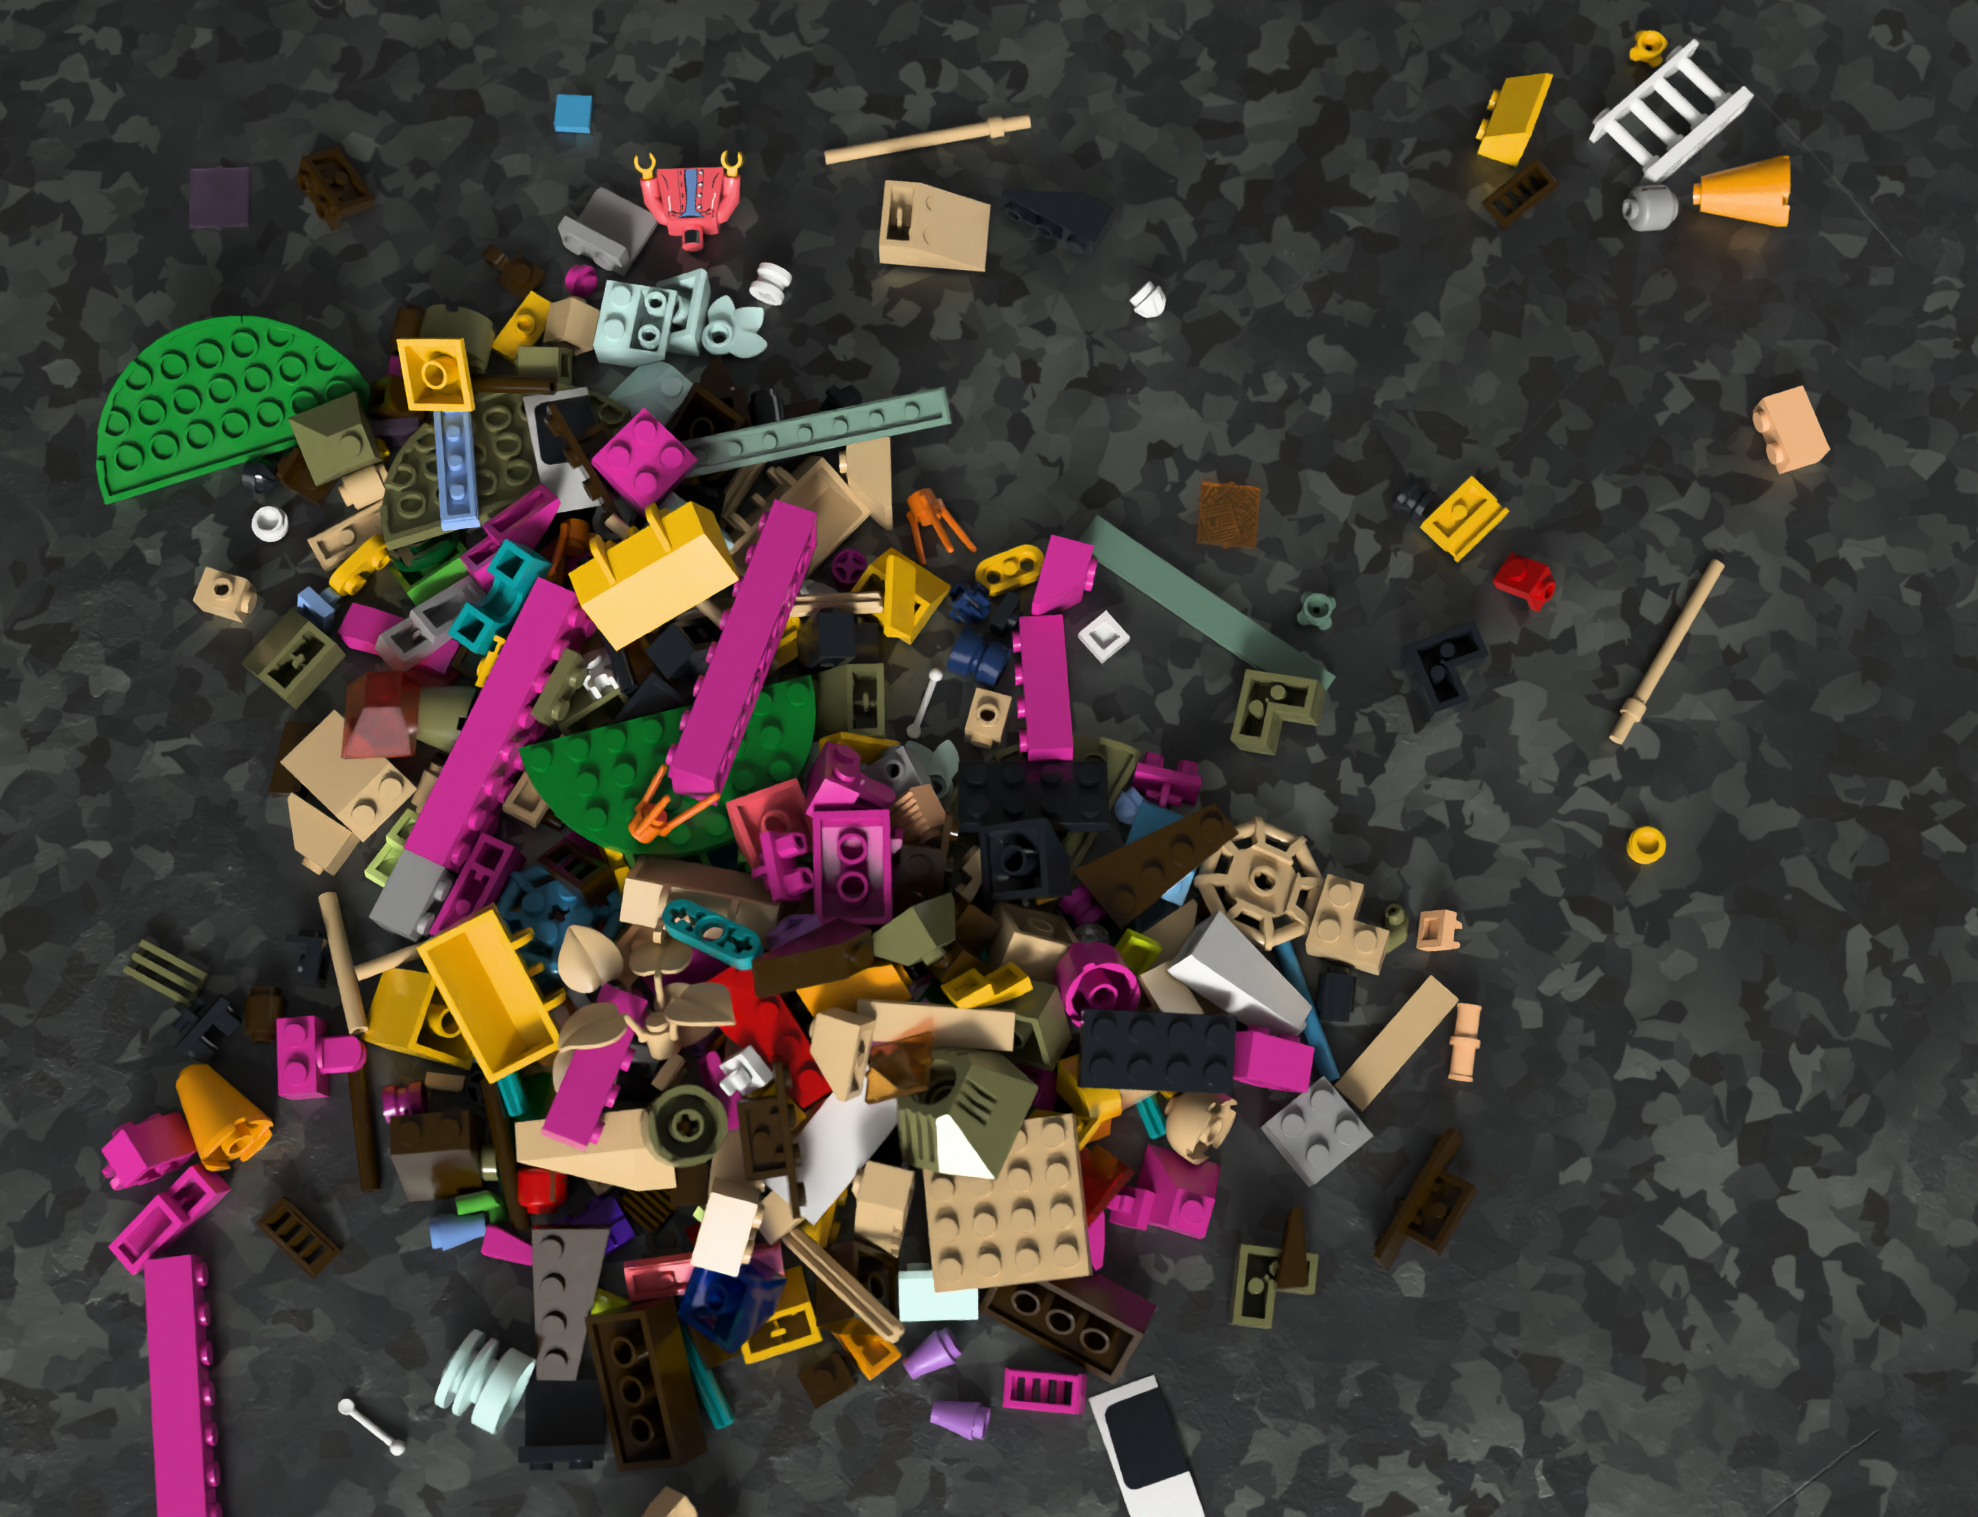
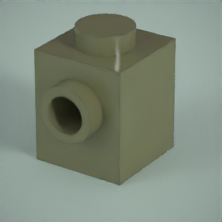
M518 346V354L514 361L515 372L518 376L555 377L557 384L572 385L573 349Z

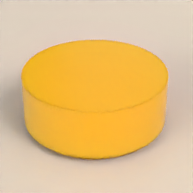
M1641 826L1628 836L1626 849L1634 861L1640 864H1651L1664 854L1666 840L1662 832L1657 828Z

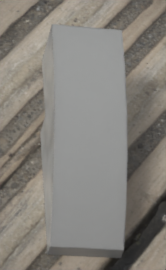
M468 575L413 608L408 618L381 633L375 650L399 676L453 637L447 633L466 602L477 603L487 594Z

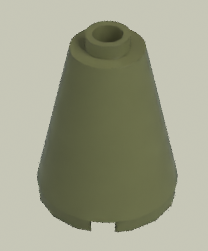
M474 685L389 687L385 694H379L375 713L380 715L382 724L450 754L482 688Z

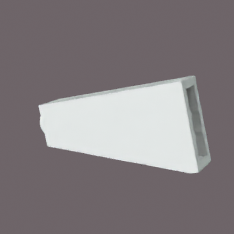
M1220 910L1195 926L1167 969L1176 979L1230 1015L1236 1016V1019L1246 1026L1254 1025L1269 1028L1270 1035L1277 1037L1278 1034L1298 1036L1307 1026L1305 1019L1312 1006Z

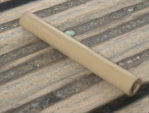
M326 892L321 894L318 900L349 1034L359 1035L368 1031L366 1016L336 892Z

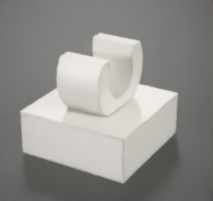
M1107 611L1103 612L1078 633V638L1101 664L1130 640V636Z
M751 1045L728 1056L719 1065L727 1075L719 1085L728 1096H731L737 1089L745 1096L766 1085L773 1078L771 1070Z

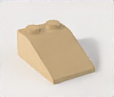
M335 709L280 761L362 842L417 790L398 769Z

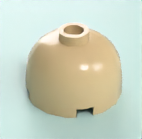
M1184 1092L1180 1096H1173L1165 1109V1114L1168 1115L1165 1123L1166 1136L1171 1147L1193 1164L1199 1165L1205 1162L1209 1157L1203 1153L1208 1150L1211 1144H1213L1215 1149H1218L1230 1131L1236 1116V1112L1230 1107L1231 1105H1237V1101L1226 1094Z

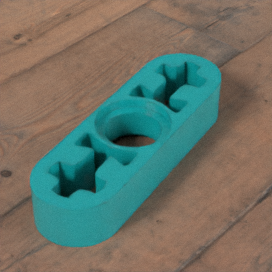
M674 900L663 910V922L668 933L673 938L737 969H752L751 960L764 954V949L757 933L690 900ZM686 915H688V918L691 923L683 920V918H685ZM677 917L681 918L677 923L675 922ZM714 927L723 929V933L718 939L713 941L703 939V935L708 929ZM750 945L752 948L750 951L743 950L739 954L736 946L746 949Z

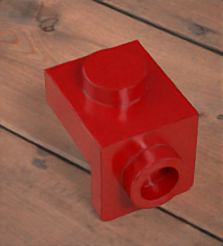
M1512 552L1492 580L1497 589L1526 599L1531 610L1539 612L1544 603L1552 598L1556 586L1548 565Z

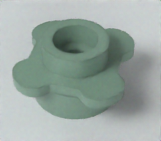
M1311 591L1303 593L1301 596L1302 609L1297 614L1298 623L1302 626L1308 624L1315 625L1320 630L1329 629L1332 625L1330 616L1332 610L1336 607L1335 599L1320 593L1314 594ZM1318 608L1320 613L1315 614L1313 609Z

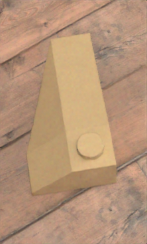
M645 1109L601 1113L599 1120L606 1122L597 1145L589 1142L586 1152L541 1135L546 1119L515 1122L517 1162L635 1191L677 1188L675 1167L657 1162L643 1142L641 1123Z

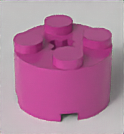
M1101 942L1073 943L1055 968L1053 985L1058 987L1065 1011L1079 1028L1081 1024V1008L1136 1010L1138 1006L1140 989L1136 977L1120 952L1108 944Z

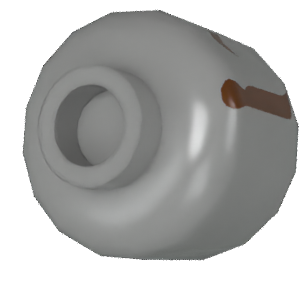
M1665 185L1636 186L1630 191L1627 199L1623 202V217L1636 231L1664 230L1677 216V197Z

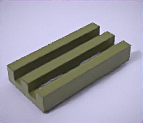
M142 939L138 944L140 948L137 953L134 952L130 958L132 961L129 966L126 965L122 972L173 1000L181 1001L186 1006H189L199 995L210 975ZM150 951L198 977V979L193 984L145 958ZM140 965H143L190 992L187 997H184L137 970Z

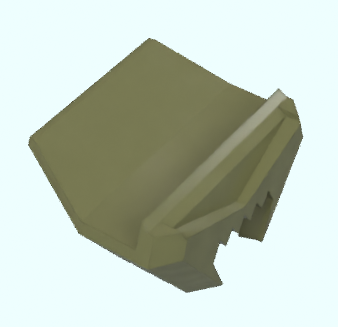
M937 1045L925 1049L913 1057V1059L927 1067V1073L922 1074L923 1083L917 1084L918 1093L912 1094L911 1097L909 1091L896 1092L899 1150L903 1163L943 1174L997 1180L1038 1091V1086L998 1050L948 1047L945 1045Z

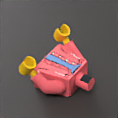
M726 150L721 156L723 167L657 169V176L653 175L652 172L655 167L654 155L649 152L652 164L648 168H642L638 164V156L636 155L634 165L638 171L642 172L643 177L640 178L646 207L659 224L667 225L669 235L682 236V248L690 252L702 250L703 235L718 234L720 224L728 221L739 204L741 175L737 174L745 160L741 151L738 152V163L734 166L728 162V150Z

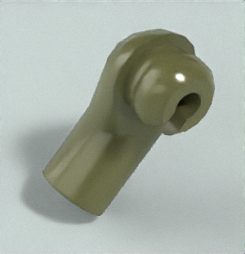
M1391 904L1384 911V929L1390 931V940L1385 955L1400 946L1408 938V913L1399 904Z

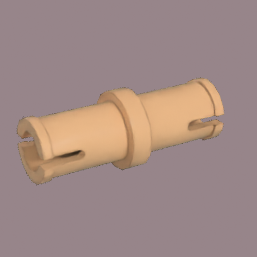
M1457 1003L1454 1036L1450 1037L1449 1042L1450 1045H1453L1448 1079L1473 1082L1475 1051L1480 1048L1481 1042L1477 1040L1482 1007L1474 1004Z

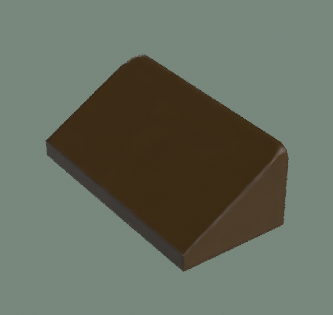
M285 722L268 793L287 797L293 793L299 798L306 800L308 789L280 761L318 726L317 723Z

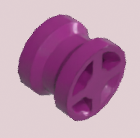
M846 549L839 552L833 558L832 574L838 588L846 592L852 590L868 568L864 555L857 550Z

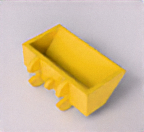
M690 501L671 512L666 507L659 510L656 503L652 502L645 506L646 518L650 524L648 527L641 531L635 526L630 527L626 531L629 538L619 544L612 540L604 543L600 535L590 539V549L595 558L568 574L581 607L616 651L740 579L713 511Z
M494 902L458 920L416 947L489 1084L559 1049L558 1040L562 1029L551 1009L566 1000L565 995H567L563 987L543 995L534 978V975L545 970L543 963L538 962L528 967L519 950L521 946L534 938L532 928L527 927L511 934Z

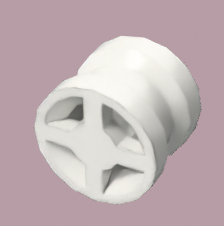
M764 262L759 264L757 269L758 278L751 283L749 292L764 303L781 305L784 300L783 290L790 285L792 280L791 274L784 268L772 263Z

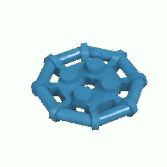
M566 856L565 858H563V859L558 863V865H560L562 862H564V861L568 858V856ZM539 864L520 872L514 870L509 875L510 880L496 907L511 934H513L511 928H532L534 938L519 948L528 967L542 962L545 967L542 973L552 975L553 979H561L558 970V957L567 928L572 924L594 929L596 924L598 926L600 922H607L602 933L613 942L615 941L624 923L620 921L622 897L618 887L606 897L609 903L608 906L598 907L596 905L590 908L557 880L534 888L531 883L550 876ZM521 892L524 895L522 909L520 912H510ZM559 911L568 912L565 914L566 920L559 923L557 919L550 920ZM541 947L548 949L552 956L549 959L532 952L534 949L540 950Z

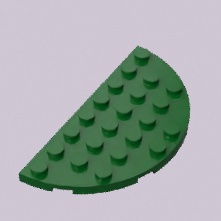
M228 315L203 319L179 327L153 342L131 361L109 393L97 431L96 469L105 505L237 465L249 459L253 460L298 446L299 444L288 420L289 417L353 392H357L367 415L371 386L358 368L343 353L312 332L291 323L254 315ZM367 416L369 423L379 421Z
M811 675L762 687L717 806L710 805L673 828L666 837L658 835L651 843H642L635 839L628 830V823L636 814L635 807L644 797L660 766L666 764L667 755L672 743L679 744L683 731L679 730L682 716L687 708L692 710L694 704L520 747L518 750L525 771L536 792L539 793L557 818L587 840L623 854L629 855V853L656 856L659 859L682 858L704 854L736 841L726 807L728 801L796 777L798 781L800 780L811 753L815 732L816 705ZM667 765L668 769L650 804H657L663 796L669 795L670 801L664 808L667 814L666 821L669 822L700 801L673 791L672 779L668 777L670 767Z

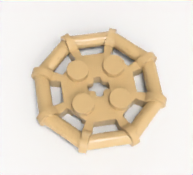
M1253 816L1250 821L1234 826L1239 834L1201 864L1198 875L1193 878L1194 887L1199 889L1211 916L1220 910L1252 944L1259 946L1261 951L1270 952L1274 946L1301 935L1308 936L1326 879H1323L1305 843L1307 839L1303 835L1298 837L1264 822L1260 816ZM1250 836L1253 845L1245 850H1238L1233 843ZM1265 839L1287 847V849L1282 851L1266 844ZM1222 854L1229 859L1225 874H1214ZM1296 856L1306 877L1301 878L1299 872L1295 873L1292 867L1294 864L1292 857ZM1261 874L1266 876L1265 882L1270 885V889L1265 888L1261 890L1258 888L1254 878L1257 879ZM1216 887H1224L1225 899L1233 906L1227 912L1215 889ZM1300 890L1308 892L1303 910L1296 905ZM1240 913L1259 921V930L1234 919ZM1286 914L1292 921L1291 924L1274 930L1273 921L1278 917Z

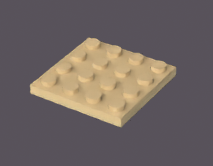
M1074 1114L1024 1120L997 1180L943 1174L923 1168L935 1293L1093 1275L1076 1117Z

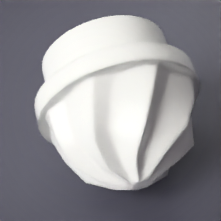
M1149 280L1130 298L1129 301L1135 306L1133 310L1146 318L1159 316L1163 312L1166 303L1162 288L1159 285L1155 287Z

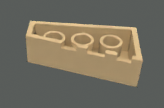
M872 1161L866 1162L865 1170L857 1168L852 1187L853 1195H855L857 1201L854 1241L898 1258L916 1186L913 1171Z

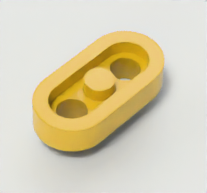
M376 534L370 537L333 573L329 580V586L340 596L357 594L365 586L366 579L375 570L384 568L390 562L384 536Z
M1025 544L984 559L977 566L975 582L979 581L990 591L988 596H999L1033 583L1040 577L1045 559L1044 554L1036 546ZM1027 561L1032 563L1033 568L1025 571L1020 567V564ZM995 574L1000 578V581L992 584L987 581V577Z

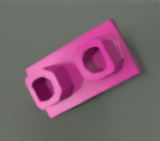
M1146 752L1142 762H1137L1132 786L1139 793L1145 794V799L1158 802V806L1166 808V804L1181 807V803L1195 806L1203 777L1198 776V764L1183 760L1179 761L1177 771L1163 768L1164 757L1161 754Z
M773 831L759 834L763 853L759 854L761 866L751 871L752 880L764 881L766 892H771L772 901H790L793 904L804 901L803 893L815 886L813 873L809 867H797L795 857L806 853L808 849L805 835L796 832L779 833Z

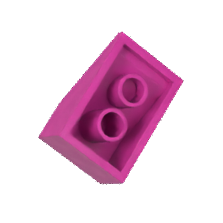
M890 809L813 811L814 914H817L821 926L841 918L869 928L871 931H878L893 920Z

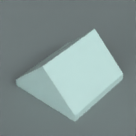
M702 268L659 281L656 284V288L676 290L678 292L666 352L700 356L701 334L705 328L711 296L707 271Z

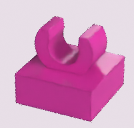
M1118 1184L1116 1194L1107 1192L1104 1207L1111 1210L1108 1222L1146 1231L1156 1193L1146 1189Z

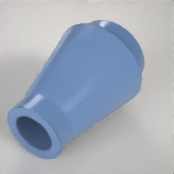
M438 1213V1217L428 1218L432 1249L442 1248L445 1251L478 1237L485 1236L484 1213L458 1215V1213Z

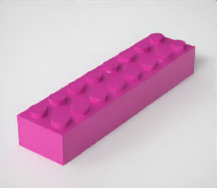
M776 499L770 512L764 510L758 526V532H761L757 544L753 542L750 544L746 555L745 564L749 566L745 576L739 575L740 579L735 582L732 596L736 597L732 609L726 608L723 612L719 629L723 630L719 642L713 641L708 650L706 663L710 665L706 675H699L695 683L693 696L697 698L692 710L687 708L682 716L679 730L683 731L679 744L673 742L667 755L666 765L670 767L668 777L672 779L673 791L675 793L699 801L715 792H719L720 795L722 794L818 544L816 512ZM719 799L711 805L717 806Z
M537 577L403 847L404 849L460 875L481 833L483 832L490 836L495 834L499 825L498 817L503 809L502 806L515 787V782L520 772L525 770L518 748L535 744L537 738L541 737L547 727L541 725L534 718L531 711L565 648L575 651L581 656L580 650L586 638L591 637L596 629L595 623L581 607L575 592Z

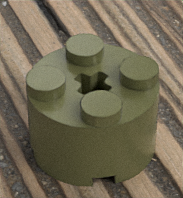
M442 304L428 307L425 311L419 337L464 338L469 373L484 374L487 370L496 334V328L492 330L493 323L491 320L478 312L459 306L457 312L445 311L446 305Z
M680 1085L659 1094L647 1105L641 1123L642 1139L649 1153L657 1162L676 1168L690 1167L709 1160L721 1147L728 1130L727 1115L722 1103L710 1092L696 1085ZM681 1116H683L684 1122H691L692 1129L686 1132V1137L683 1131H677L676 1124L681 1122Z

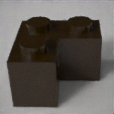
M955 889L951 894L954 898L956 939L944 947L946 954L937 961L927 966L924 961H920L944 984L972 968H975L983 977L995 971L979 955L1002 925L986 910Z

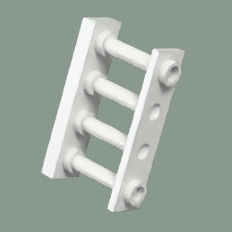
M1695 39L1684 48L1681 45L1677 46L1665 59L1667 63L1612 110L1608 107L1605 108L1593 121L1595 128L1589 137L1593 143L1608 132L1643 166L1642 171L1645 174L1639 185L1663 183L1742 114L1754 96L1745 86L1734 95L1730 92L1725 93L1690 59L1699 45ZM1678 70H1681L1716 104L1714 106L1716 110L1710 116L1706 113L1701 114L1667 80ZM1656 90L1692 125L1690 127L1692 131L1686 137L1682 134L1677 135L1642 101ZM1632 111L1667 145L1666 150L1668 152L1661 158L1658 155L1653 157L1618 122Z

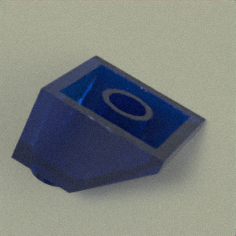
M751 1257L749 1264H740L737 1277L694 1266L677 1315L728 1353H735L774 1315L787 1278L761 1260Z

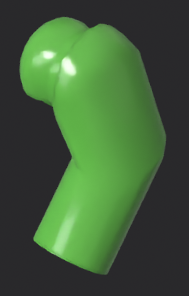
M483 1190L455 1196L458 1215L482 1210L489 1213V1219L492 1224L504 1223L510 1218L505 1198L491 1191Z

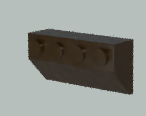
M1092 1270L1093 1275L990 1287L978 1310L1115 1385L1141 1341L1157 1305Z
M674 1297L644 1300L584 1317L618 1471L680 1467L707 1452L708 1448Z

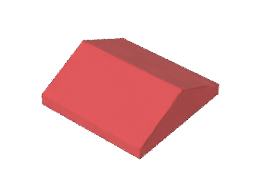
M797 777L726 803L736 843L752 870L761 866L759 854H762L763 851L759 834L767 831L803 833L808 849L806 853L795 857L799 858L813 853V817L805 814L806 799Z

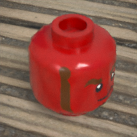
M532 1165L520 1167L517 1180V1199L519 1204L527 1207V1213L531 1214L557 1213L558 1207L564 1205L568 1200V1174Z

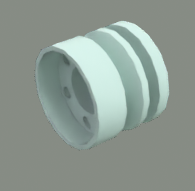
M474 1329L449 1359L435 1396V1404L442 1408H447L454 1401L452 1413L460 1416L471 1403H474L475 1407L471 1423L497 1435L518 1405L532 1376L536 1359L514 1348H510L498 1361L496 1356L500 1341L491 1338L484 1346L486 1334L478 1329Z

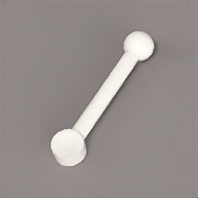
M932 668L929 672L930 681L914 723L907 728V735L911 739H918L921 736L920 725L937 681L943 678V672L939 668Z
M343 1399L338 1405L340 1413L344 1415L350 1414L389 1445L392 1454L401 1455L405 1451V1443L402 1440H394L355 1408L356 1405L353 1400Z

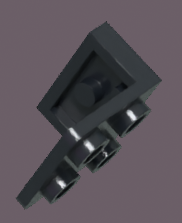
M598 1379L529 1382L525 1389V1446L518 1447V1463H529V1471L553 1470V1462H569V1470L593 1469V1461L604 1460L605 1409Z

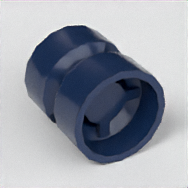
M965 626L951 652L947 670L962 677H967L973 673L978 684L994 690L1004 673L1013 647L994 639L986 643L983 633Z

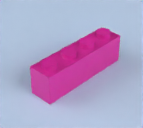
M1063 615L1019 617V630L1012 631L1013 653L1020 652V663L1014 664L1015 686L1022 685L1023 696L1016 697L1017 718L1025 719V730H1019L1020 752H1027L1028 762H1072L1073 736Z
M606 983L603 984L596 1003L610 1002L616 1004L619 1014L628 1013L643 1029L646 1018L651 1015L644 1012L648 1000ZM628 1024L625 1034L618 1041L610 1045L593 1049L575 1050L544 1122L541 1135L586 1152L589 1142L597 1145L606 1122L599 1120L604 1106L613 1107L621 1088L620 1085L614 1082L620 1069L628 1071L636 1052L635 1049L630 1048L635 1032Z

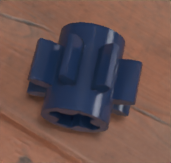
M971 579L968 582L960 581L956 583L947 595V604L952 607L947 614L958 624L964 622L968 626L970 623H980L991 610V601L986 598L990 591L979 581L974 583Z

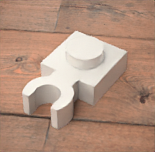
M605 646L599 650L589 651L582 656L588 664L587 676L583 685L587 691L591 690L595 698H601V690L608 685H612L614 689L619 688Z

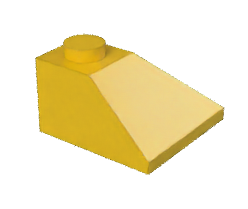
M400 337L397 339L409 410H475L464 338Z

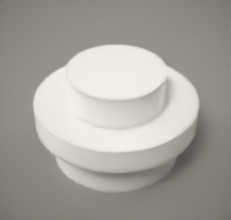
M262 507L253 516L252 529L259 539L266 542H274L284 537L287 533L289 519L286 513L279 507Z

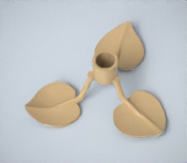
M572 924L567 928L559 953L558 970L561 979L569 988L580 993H591L600 984L601 986L604 983L610 985L608 981L617 979L623 973L624 958L619 947L603 933L591 927ZM674 982L666 985L663 988L665 1005L667 1006L673 997H681L682 992L691 984ZM618 985L613 986L644 999L643 994L635 987L630 986L628 990H625ZM656 995L654 999V1009L656 1012H659ZM647 1004L644 1012L649 1014L655 1013ZM677 1025L681 1047L699 1042L709 1035L716 1026ZM576 1049L567 1050L562 1053L558 1052L555 1058L553 1083L556 1093Z
M665 937L662 944L654 943L653 940H650L637 947L631 953L629 966L631 971L639 976L654 974L659 1012L649 1015L642 1029L628 1013L619 1014L618 1007L614 1003L601 1002L587 1005L571 1015L562 1027L558 1040L559 1052L562 1053L571 1049H593L610 1045L618 1041L625 1034L628 1024L637 1034L640 1043L647 1041L653 1058L658 1060L672 1058L681 1049L677 1025H735L730 993L720 983H698L687 987L682 992L681 997H673L666 1006L662 973L676 974L682 972L690 964L693 950L692 946L673 937Z

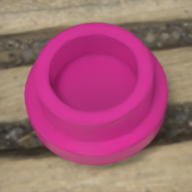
M577 264L569 270L565 279V287L572 296L585 299L595 291L597 277L596 271L592 266Z

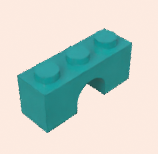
M505 538L486 569L494 575V583L490 591L477 603L466 602L447 634L475 654L487 656L488 651H495L498 642L493 640L494 636H509L537 577L545 579L554 564L527 545Z

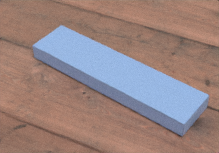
M433 411L443 531L480 527L472 411Z

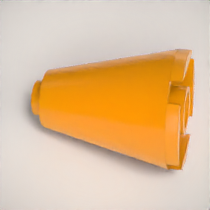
M1777 156L1702 175L1700 183H1693V205L1699 204L1700 212L1776 227H1786L1790 206L1787 205L1788 194H1790L1789 156Z
M191 1064L180 1072L175 1087L200 1160L206 1169L212 1172L230 1169L231 1167L228 1162L238 1157L242 1162L250 1159L270 1140L273 1134L269 1129L270 1126H273L271 1119L207 1064Z

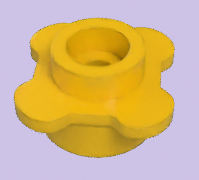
M1638 31L1634 37L1636 41L1635 46L1629 52L1630 58L1633 61L1641 60L1647 62L1651 67L1660 66L1663 61L1661 57L1662 52L1668 46L1667 39L1657 31ZM1646 47L1651 48V51H1647Z

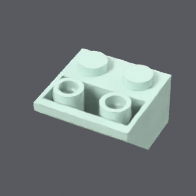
M607 280L593 344L598 362L634 368L664 360L678 292L676 290Z
M930 1263L906 1264L907 1271H898L900 1322L978 1320V1289L935 1293L933 1271L930 1270Z

